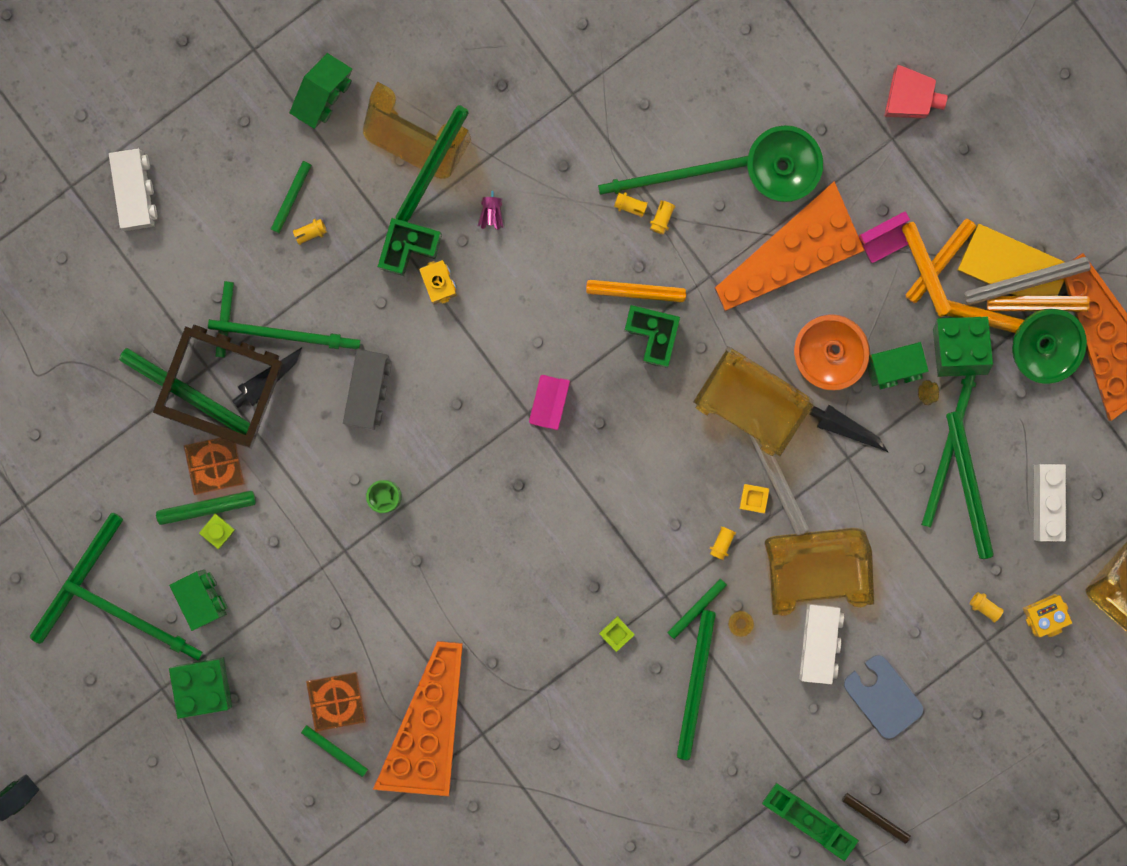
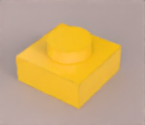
M744 484L739 509L765 513L769 488Z

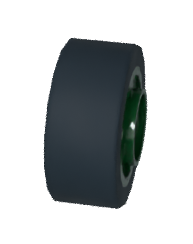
M27 774L17 781H13L0 792V821H4L11 815L18 813L39 791V788Z

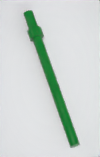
M211 319L208 321V329L327 345L330 349L339 350V347L360 349L361 340L343 338L340 334L331 333L329 336Z
M69 580L63 586L64 590L171 646L170 649L177 653L182 652L197 661L203 653L199 649L185 643L186 640L180 636L174 637Z

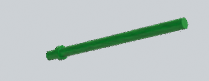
M748 156L621 181L613 179L611 183L598 185L599 194L615 192L616 195L623 190L747 166Z
M976 375L965 376V379L961 380L963 386L955 411L961 412L962 420L964 419L972 388H975L977 384L975 382ZM950 431L921 524L930 528L932 527L954 452Z

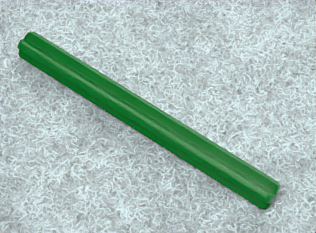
M461 105L456 106L396 214V219L405 222L410 220L469 114L468 109Z
M128 348L123 350L119 357L121 362L163 386L168 372ZM178 378L175 379L171 389L173 394L232 430L243 435L247 434L250 422Z
M953 411L946 414L976 547L979 558L988 559L993 557L994 553L960 411Z
M110 513L67 580L79 586L82 584L123 522V518L120 515ZM62 586L31 633V640L38 644L43 643L74 594L64 590Z
M703 610L701 614L677 750V758L681 760H690L716 616V613L710 610Z

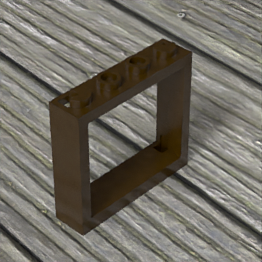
M194 324L192 328L185 326L153 413L252 449L283 362L278 360L279 355L265 351L263 355L255 352L256 347L241 342L240 346L230 343L232 338L217 333L216 337L206 334L207 329ZM191 337L271 366L246 435L165 406Z

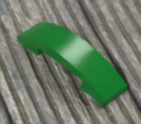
M777 782L762 802L764 806L781 818L786 819L844 862L859 842L857 838Z

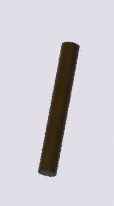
M845 794L842 802L904 844L909 841L911 835L850 794Z

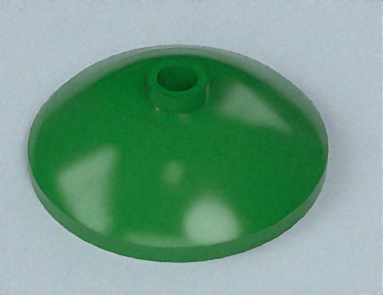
M776 126L763 132L752 144L747 157L748 175L754 187L765 197L778 202L796 201L808 195L817 186L823 172L822 152L816 140L806 131L794 126ZM779 162L786 163L787 169L784 171L780 170L778 167Z
M1048 308L1037 311L1022 322L1014 336L1012 346L1014 362L1020 372L1034 382L1051 384L1062 381L1072 375L1083 361L1087 347L1086 333L1080 321L1065 310ZM1045 338V344L1040 346V341Z

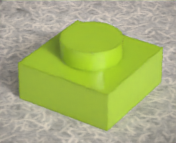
M214 514L199 534L217 549H220L236 529L218 514Z
M618 616L599 632L616 652L635 635Z

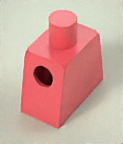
M897 65L894 69L884 116L926 118L929 115L930 107L945 109L947 95L934 92L935 79Z

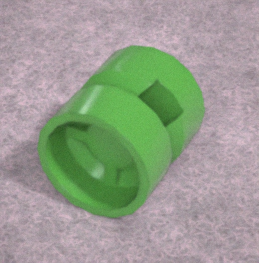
M389 480L374 482L366 493V501L369 507L378 513H389L395 510L402 500L400 488Z

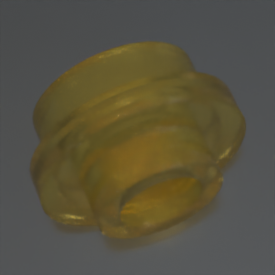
M924 380L922 385L919 386L918 397L924 405H931L933 402L938 401L939 388L936 382Z
M737 611L730 616L728 626L734 635L743 637L752 631L754 621L747 612ZM744 619L745 626L738 628L736 626L737 620Z

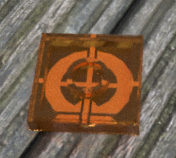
M216 438L184 445L194 495L245 484L236 443Z
M357 672L306 681L315 732L366 722Z

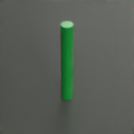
M302 161L271 230L280 234L312 166L311 164Z
M224 281L219 321L230 322L234 282ZM218 331L219 334L228 337V332ZM216 347L215 357L225 358L226 350Z
M720 578L667 633L675 639L724 590L727 584Z
M308 725L302 730L301 734L361 777L365 775L368 770L365 766Z

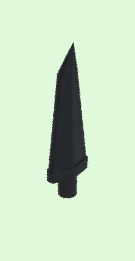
M302 347L280 360L283 362V366L277 382L297 363ZM271 367L238 386L242 393L232 400L237 408L247 401L252 406L258 403L257 401L260 399Z
M828 404L825 411L816 406L812 407L809 415L820 420L817 425L818 428L888 452L880 437L839 412L833 406Z

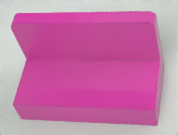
M906 211L859 235V239L871 263L908 245L902 230V226L910 220Z
M546 375L540 376L529 419L530 424L558 431L570 380Z

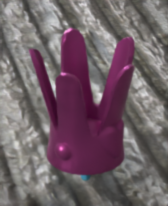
M491 191V197L482 198L481 205H483V209L477 225L480 226L481 224L482 229L486 227L487 221L490 226L494 224L497 230L500 229V225L504 228L500 210L502 199L493 197L494 191Z

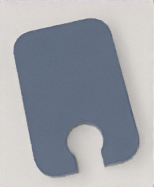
M875 655L867 660L865 664L869 669L875 671L877 675L876 683L872 686H864L860 681V676L856 671H853L846 677L844 687L878 732L885 738H893L922 715L923 706L890 663L883 656Z

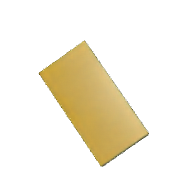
M977 224L957 271L986 284H993L1065 262L986 226ZM1064 279L1010 294L1013 296H1058Z

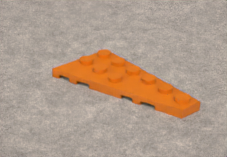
M835 181L715 287L724 311L865 251Z
M1081 253V254H1079L1077 257H1075L1073 260L1079 259V258H1082V257H1086V256L1084 255V253ZM1090 263L1089 271L1063 279L1069 296H1088L1090 299L1089 311H1074L1085 330L1087 339L1086 351L1108 420L1112 421L1127 410V313Z
M437 641L373 790L449 796L463 643Z

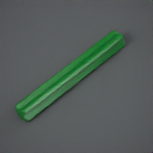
M246 491L166 508L156 512V519L159 525L253 506L256 504V497L253 491Z

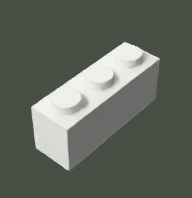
M139 148L109 153L120 229L129 231L155 227L154 220L157 219V210L155 204L151 205L150 195L154 194L151 179L148 180L146 170L150 169L148 155H144V152Z
M1066 464L1034 465V541H1066Z
M807 603L799 675L801 681L832 684L833 679H837L838 664L835 663V654L840 653L841 638H837L838 628L843 627L844 613H840L839 607Z

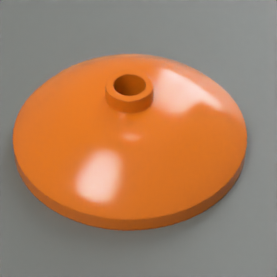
M828 314L812 319L800 330L795 341L794 356L799 371L806 380L822 389L840 390L853 385L863 376L870 360V346L865 333L855 322L844 316ZM833 345H837L840 348L839 353L833 351Z

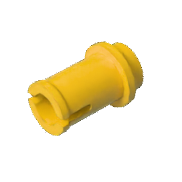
M624 192V194L618 193L614 207L618 208L619 212L624 210L642 218L648 202L627 196V193Z
M661 200L654 220L650 221V230L664 235L665 231L669 230L667 225L676 206Z
M313 219L312 223L293 230L295 237L305 234L296 239L299 245L318 236L322 238L324 237L323 234L327 233L322 219Z
M721 526L713 547L710 546L709 549H711L710 555L724 560L725 556L728 557L729 555L727 551L736 532Z
M977 592L969 603L972 606V610H978L995 623L1002 616L1004 610L987 599L985 593L980 594Z

